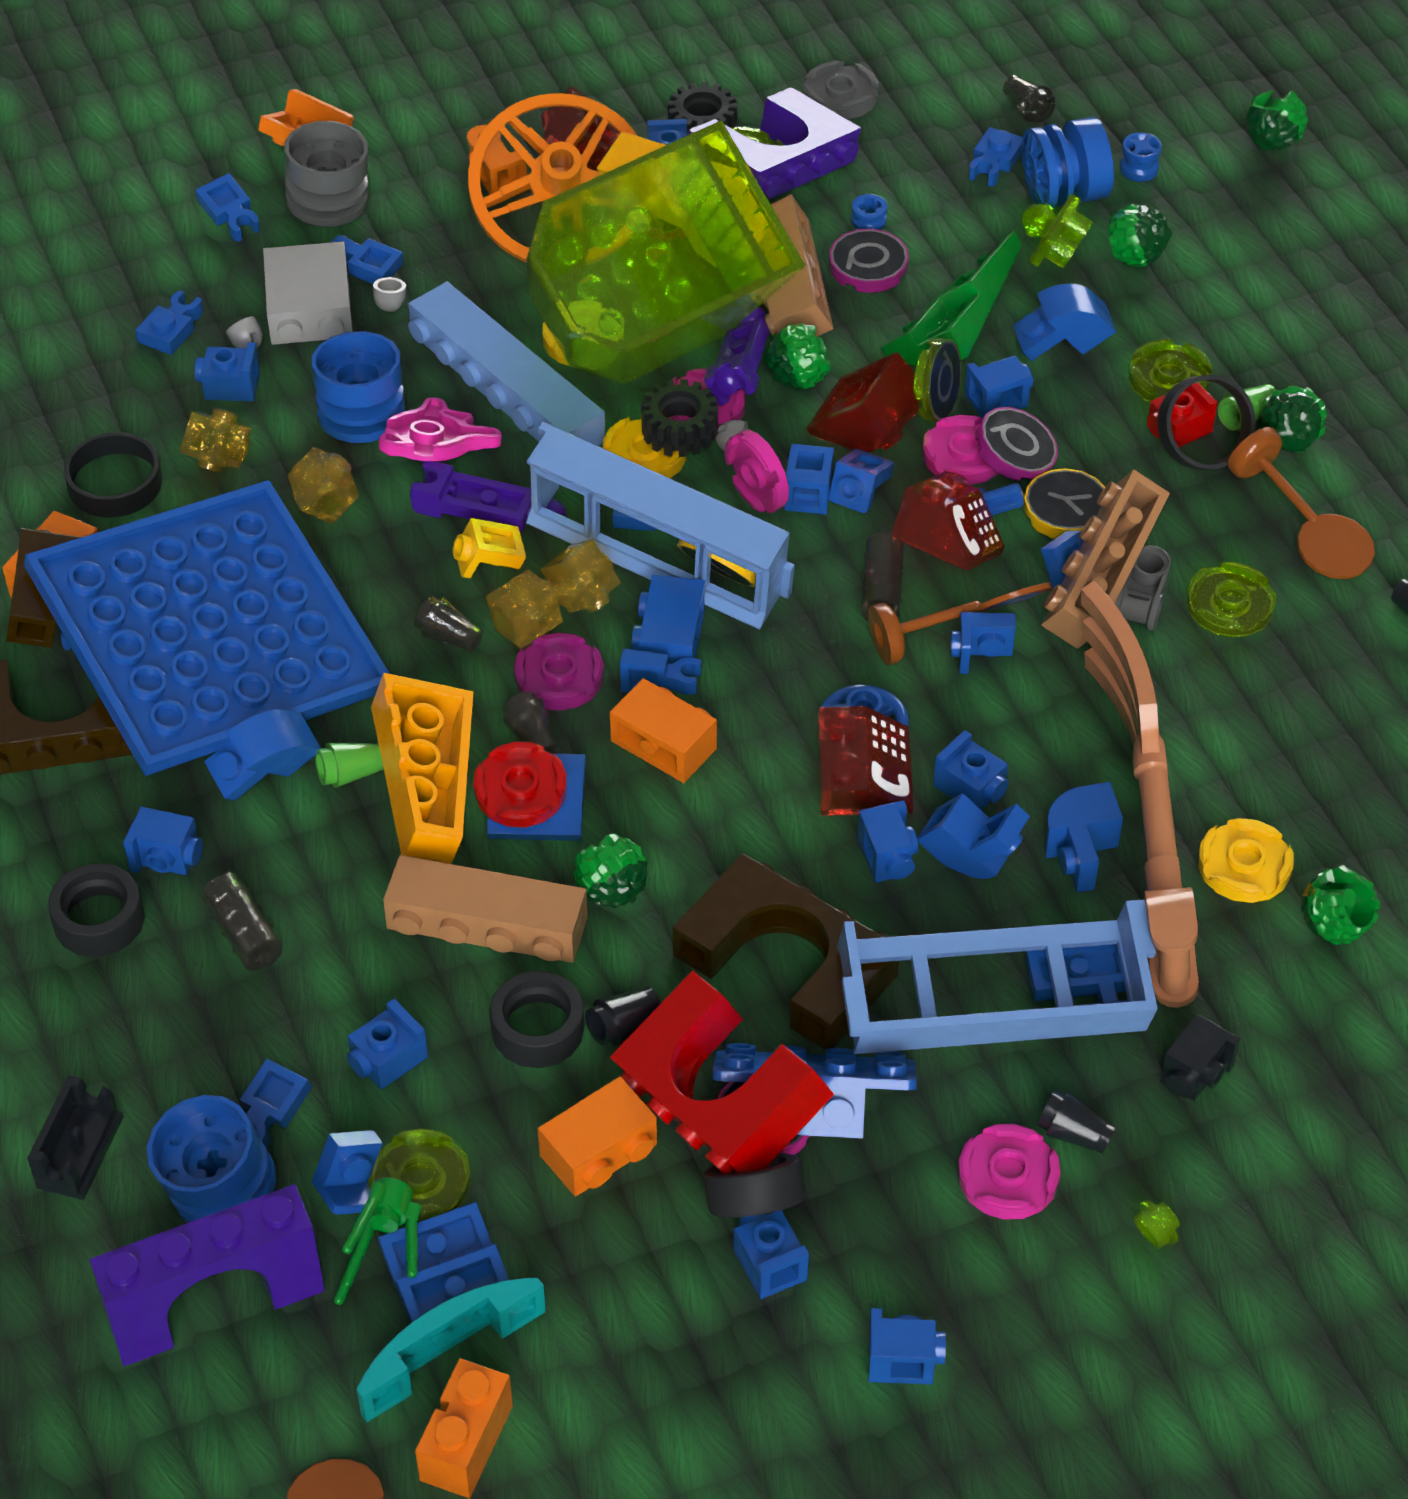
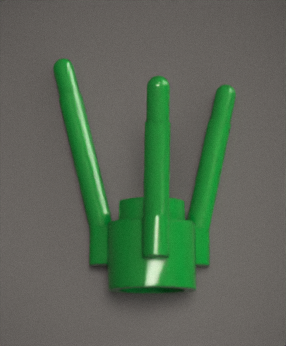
M389 1177L380 1178L373 1182L369 1197L342 1247V1251L345 1254H350L353 1249L354 1251L334 1297L336 1305L343 1304L375 1230L392 1233L397 1231L400 1225L406 1223L407 1275L410 1278L417 1276V1222L422 1206L411 1202L413 1190L405 1182Z

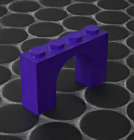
M790 87L766 97L760 127L761 133L783 146L767 145L753 141L714 119L689 130L685 151L751 171L765 201L854 162L859 150L858 139L861 127Z
M295 1184L89 1259L107 1323L123 1367L174 1348L167 1322L168 1310L183 1291L209 1276L239 1269L260 1272L275 1310L324 1292L313 1226Z

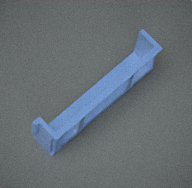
M545 422L540 424L538 427L539 443L527 460V464L530 465L532 505L527 524L651 580L652 575L705 580L706 606L759 630L779 596L789 598L792 593L795 567L794 564L787 561L790 532ZM559 485L584 495V525L546 508L558 490ZM600 503L696 546L694 575L600 533ZM712 554L756 573L754 602L710 583Z
M1145 900L1126 901L1118 919L1111 921L857 939L854 921L843 923L837 944L843 970L841 983L849 1035L853 1037L854 1054L1146 1031L1158 1009L1147 959L1154 958L1156 950L1150 937ZM1117 944L1128 1002L1073 1006L1062 948ZM1034 950L1046 951L1056 1008L937 1017L927 959ZM911 960L920 1018L870 1022L861 964Z

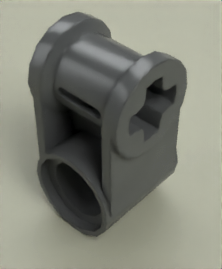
M1143 546L1115 602V605L1126 620L1144 624L1147 630L1153 632L1161 613L1171 565L1169 554L1158 546Z

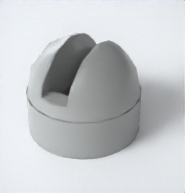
M393 277L376 280L373 284L375 304L386 312L398 310L406 298L405 282Z
M254 316L236 322L226 331L231 343L236 348H246L247 342H256V347L258 348L262 343L263 333Z
M729 420L719 426L716 442L723 451H725V444L729 437L748 430L747 421Z

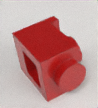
M1198 382L1186 388L1178 397L1173 407L1171 429L1178 447L1213 432L1218 402ZM1166 394L1150 401L1147 426L1157 438H1160L1158 433V413Z

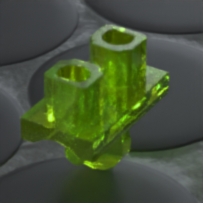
M1071 193L1057 216H1055L1052 207L1048 204H1033L1025 210L1022 222L1027 234L1031 237H1043L1030 256L1029 262L1038 267L1045 257L1059 267H1065L1078 247L1076 244L1079 245L1093 223L1075 211L1081 199Z

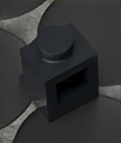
M1197 1014L1166 1052L1160 1081L1168 1085L1178 1096L1195 1101L1206 1086L1213 1089L1222 1078L1224 1072L1229 1073L1235 1065L1241 1038Z

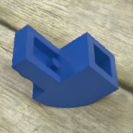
M1060 284L1039 292L1037 295L1041 306L1013 325L1021 350L1031 361L1063 339L1069 341L1083 355L1116 333L1106 304L1093 291L1078 284Z
M275 709L251 716L226 732L230 740L204 762L223 797L236 801L268 773L287 777L291 776L314 757L316 750L321 749L301 713Z
M1110 782L1070 789L1060 795L1049 810L1044 843L1045 858L1059 857L1062 872L1064 875L1071 876L1076 893L1095 890L1099 865L1096 851L1119 846L1123 816Z
M962 793L936 808L917 837V841L946 867L972 878L988 879L998 874L1008 856L1019 846L1023 840V835L1020 832L1030 816L1018 804H1015L989 818Z

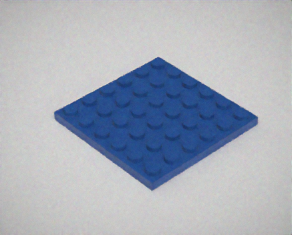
M269 480L25 555V569L145 776L219 751L230 740L226 732L238 723L256 714L269 710L284 709L299 712L305 720L374 697L383 673L390 674Z

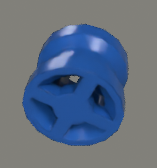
M1145 132L1128 135L1122 145V152L1124 154L1120 161V172L1122 175L1136 182H1145L1156 177L1159 171L1158 158L1162 150L1161 141L1154 135Z

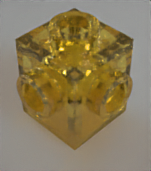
M214 407L212 414L191 411L179 452L197 458L198 466L211 471L221 472L223 466L239 468L241 461L244 460L249 451L250 440L248 437L252 427L238 423L237 414Z
M313 447L301 461L295 464L287 475L294 493L293 498L298 504L300 511L330 524H333L359 497L351 475V467L346 459L337 453L330 454Z
M593 539L568 546L540 569L550 583L555 599L569 613L587 609L589 613L598 610L610 601L611 597L608 593L621 583L614 572L611 560L600 551Z
M529 569L486 596L495 630L520 649L563 622L558 604L561 602V597L557 588L551 581L542 580Z

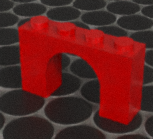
M692 970L610 1058L623 1071L620 1076L639 1098L644 1094L651 1098L646 1105L666 1125L675 1119L680 1124L675 1131L694 1150L698 1151L703 1145L710 1150L705 1155V1158L720 1173L731 1174L734 1171L737 1174L765 1169L835 1094L813 1068L785 1045L781 1044L736 1091L715 1100H694L693 1086L701 1065L742 1022L743 1018L719 991Z

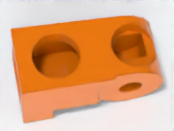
M487 125L476 126L467 134V141L470 146L469 163L474 146ZM500 131L486 150L480 172V181L490 195L499 191L500 187L527 175L526 162L517 151L509 152L501 141Z

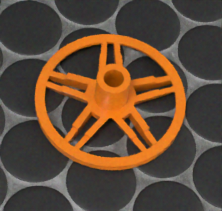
M553 93L538 95L519 101L506 108L483 130L470 158L468 170L469 197L481 227L493 242L505 252L525 263L537 266L540 263L538 258L539 251L530 249L513 240L496 224L493 218L546 201L551 225L560 226L558 211L569 210L570 228L580 229L579 199L634 207L631 216L619 232L605 243L587 250V256L585 257L586 266L600 262L613 255L637 232L647 210L627 200L617 199L611 194L591 191V184L605 188V182L598 171L588 169L587 163L608 123L619 133L623 131L638 136L633 128L620 115L595 100L573 94ZM550 106H566L588 111L582 122L576 125L565 142L560 141L550 145L531 127L528 128L517 118L531 110ZM596 116L602 118V121L581 155L576 146ZM509 123L540 156L534 159L517 138L515 139L507 130L505 125ZM500 131L529 165L531 173L500 187L499 191L483 198L480 184L482 161L489 144ZM528 189L533 194L490 212L487 209Z

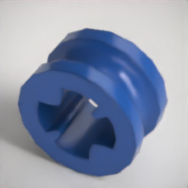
M865 194L855 198L852 203L853 226L856 229H883L887 221V202L885 199L875 194Z

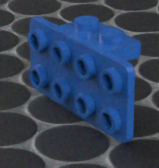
M727 1044L726 1050L716 1051L713 1080L746 1082L774 1052H756V1046L752 1044ZM785 1045L813 1068L835 1094L797 1135L863 1138L865 1088L916 1090L917 1087L915 1061L906 1059L904 1052H876V1057H859L854 1054L852 1049L829 1048L826 1049V1055L806 1054L804 1047Z

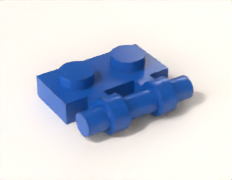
M1117 944L1062 948L1073 1006H1081L1074 1005L1073 997L1097 995L1099 1003L1082 1005L1128 1002V1000L1118 1001L1116 993L1126 992ZM1026 951L1025 964L1034 1002L1054 1000L1055 1003L1046 951Z

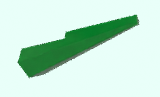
M1012 231L1003 236L991 254L985 253L977 260L980 266L978 269L976 267L962 273L926 306V310L916 322L912 320L902 327L904 334L882 345L880 349L888 358L931 371L938 349L944 342L952 341L957 346L960 361L967 358L1022 246L1016 233Z

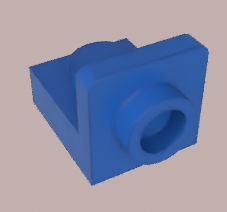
M856 448L837 461L829 500L861 513L868 512L871 509L875 489L891 478L895 462Z
M961 612L960 629L951 630L950 656L959 657V674L969 673L970 655H984L988 657L1012 656L1016 629L1015 613Z
M374 1130L329 1133L311 1182L333 1214L360 1213L369 1197L371 1188L367 1182L383 1144Z

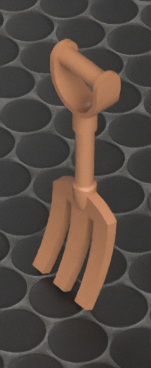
M1093 581L1081 588V605L1091 615L1082 621L1083 637L1092 646V648L1084 652L1085 668L1111 699L1126 726L1133 744V774L1135 779L1139 781L1148 860L1144 866L1147 891H1144V900L1147 907L1150 937L1156 950L1155 957L1149 958L1150 974L1155 998L1167 1007L1179 1008L1190 1004L1198 994L1199 981L1194 947L1198 936V925L1192 887L1182 888L1164 740L1159 734L1154 686L1144 653L1128 622L1105 591Z

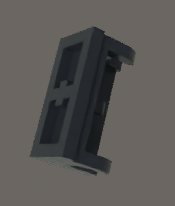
M68 1075L27 1159L36 1188L84 1200L124 1116L122 1111L117 1110L114 1095L107 1087H102L97 1098L86 1091L87 1086L82 1078Z

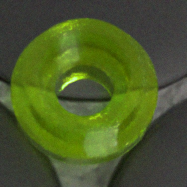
M1146 1199L1139 1205L1141 1211L1133 1216V1220L1143 1236L1156 1249L1160 1250L1166 1244L1173 1246L1180 1240L1176 1231L1181 1226L1180 1222L1165 1203L1160 1201L1155 1205Z

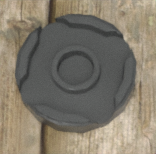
M832 61L820 64L809 71L804 82L803 94L848 120L861 117L873 109L878 102V80L873 72L860 64L854 63L853 68L844 66V61Z

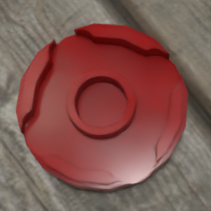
M512 742L496 747L489 752V757L482 764L480 761L474 774V795L479 809L490 820L506 827L527 828L544 823L559 811L566 799L567 774L562 761L555 754L553 757L549 752L544 751L543 746L534 742Z

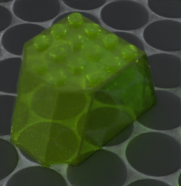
M720 120L545 200L541 205L527 255L528 293L570 366L626 384L724 336L726 331L736 327L806 265L726 126Z

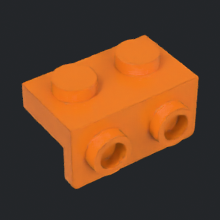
M293 89L288 92L285 111L261 116L258 131L273 137L272 141L274 143L285 146V141L289 134L303 124L315 121H336L352 127L354 117L352 114L300 90Z

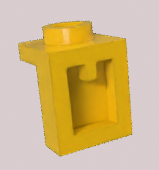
M470 518L463 533L456 537L453 545V557L458 561L461 577L471 578L480 562L494 566L520 569L526 559L519 527Z

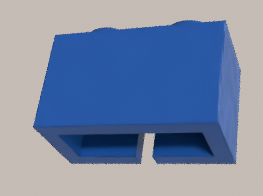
M652 575L649 592H641L638 617L642 618L643 621L642 625H634L631 650L667 654L668 664L675 663L684 657L696 658L698 640L695 639H700L705 613V580Z

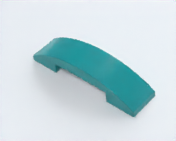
M523 1278L476 1288L436 1306L403 1329L374 1359L357 1387L360 1412L366 1423L412 1395L409 1376L411 1372L491 1324L501 1339L545 1313V1295L542 1282L538 1278Z

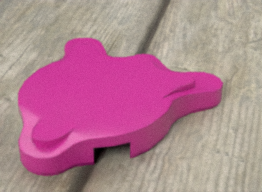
M431 397L425 399L423 405L417 409L391 416L387 420L385 432L379 437L378 447L389 456H401L419 461H445L457 458L468 451L497 448L501 445L502 434L497 428L473 425L472 414L449 409L443 399Z

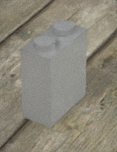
M344 242L263 248L266 307L271 345L328 340L339 334L353 332Z

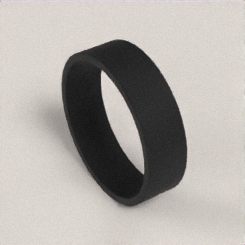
M1201 375L1182 380L1166 394L1158 413V433L1165 450L1175 461L1192 469H1218L1227 466L1228 459L1234 449L1255 431V412L1249 396L1236 382L1220 375ZM1202 380L1217 383L1227 389L1236 400L1241 414V431L1237 443L1224 458L1211 464H1202L1187 457L1176 444L1171 429L1172 411L1178 397L1190 385Z
M113 432L91 437L77 445L70 452L64 465L65 480L72 502L80 510L98 517L112 518L135 513L145 508L156 498L162 485L159 458L155 448L145 439L129 433ZM110 454L134 455L146 460L153 467L149 478L142 485L120 495L98 496L89 494L79 489L73 483L77 473L87 463Z

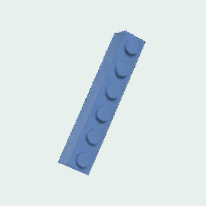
M448 281L408 303L410 315L408 328L414 340L427 346L436 354L442 364L449 365L461 375L468 386L475 387L486 396L494 408L501 409L513 419L521 431H527L539 441L538 427L542 422H545L596 446L603 444L605 437V411Z

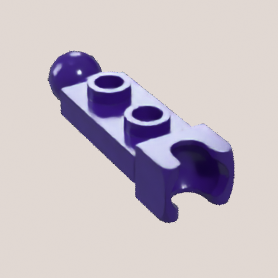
M754 304L745 305L738 311L736 315L737 327L726 331L715 364L707 368L704 376L705 384L712 391V397H716L717 403L720 406L725 405L731 395L740 389H744L745 393L750 395L757 388L760 377L756 371L770 331L765 321L766 312L760 306Z
M424 461L422 463L424 483L414 482L410 490L411 505L416 513L441 518L443 514L469 520L470 518L518 526L519 531H524L532 507L531 488L454 472L453 465L435 461ZM552 498L546 508L567 517V511L562 502Z

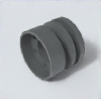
M315 121L303 124L289 134L285 141L286 206L292 215L304 223L319 227H336L351 223L360 217L368 205V145L361 132L350 125L336 121Z

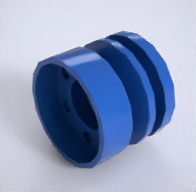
M1095 116L1066 121L1062 130L1056 124L1046 125L1044 129L1041 127L1026 129L1022 140V165L1029 194L1039 210L1053 209L1056 205L1058 207L1068 206L1073 197L1079 203L1109 197L1114 181L1111 147L1102 123Z
M366 331L339 334L329 338L317 347L312 355V374L316 390V406L318 408L317 415L320 426L328 435L345 442L366 443L379 440L380 435L385 432L387 420L391 416L405 411L400 351L394 342L388 338Z
M201 1095L183 1100L166 1111L152 1128L146 1147L148 1166L187 1223L273 1192L277 1180L274 1160L241 1106L226 1097Z

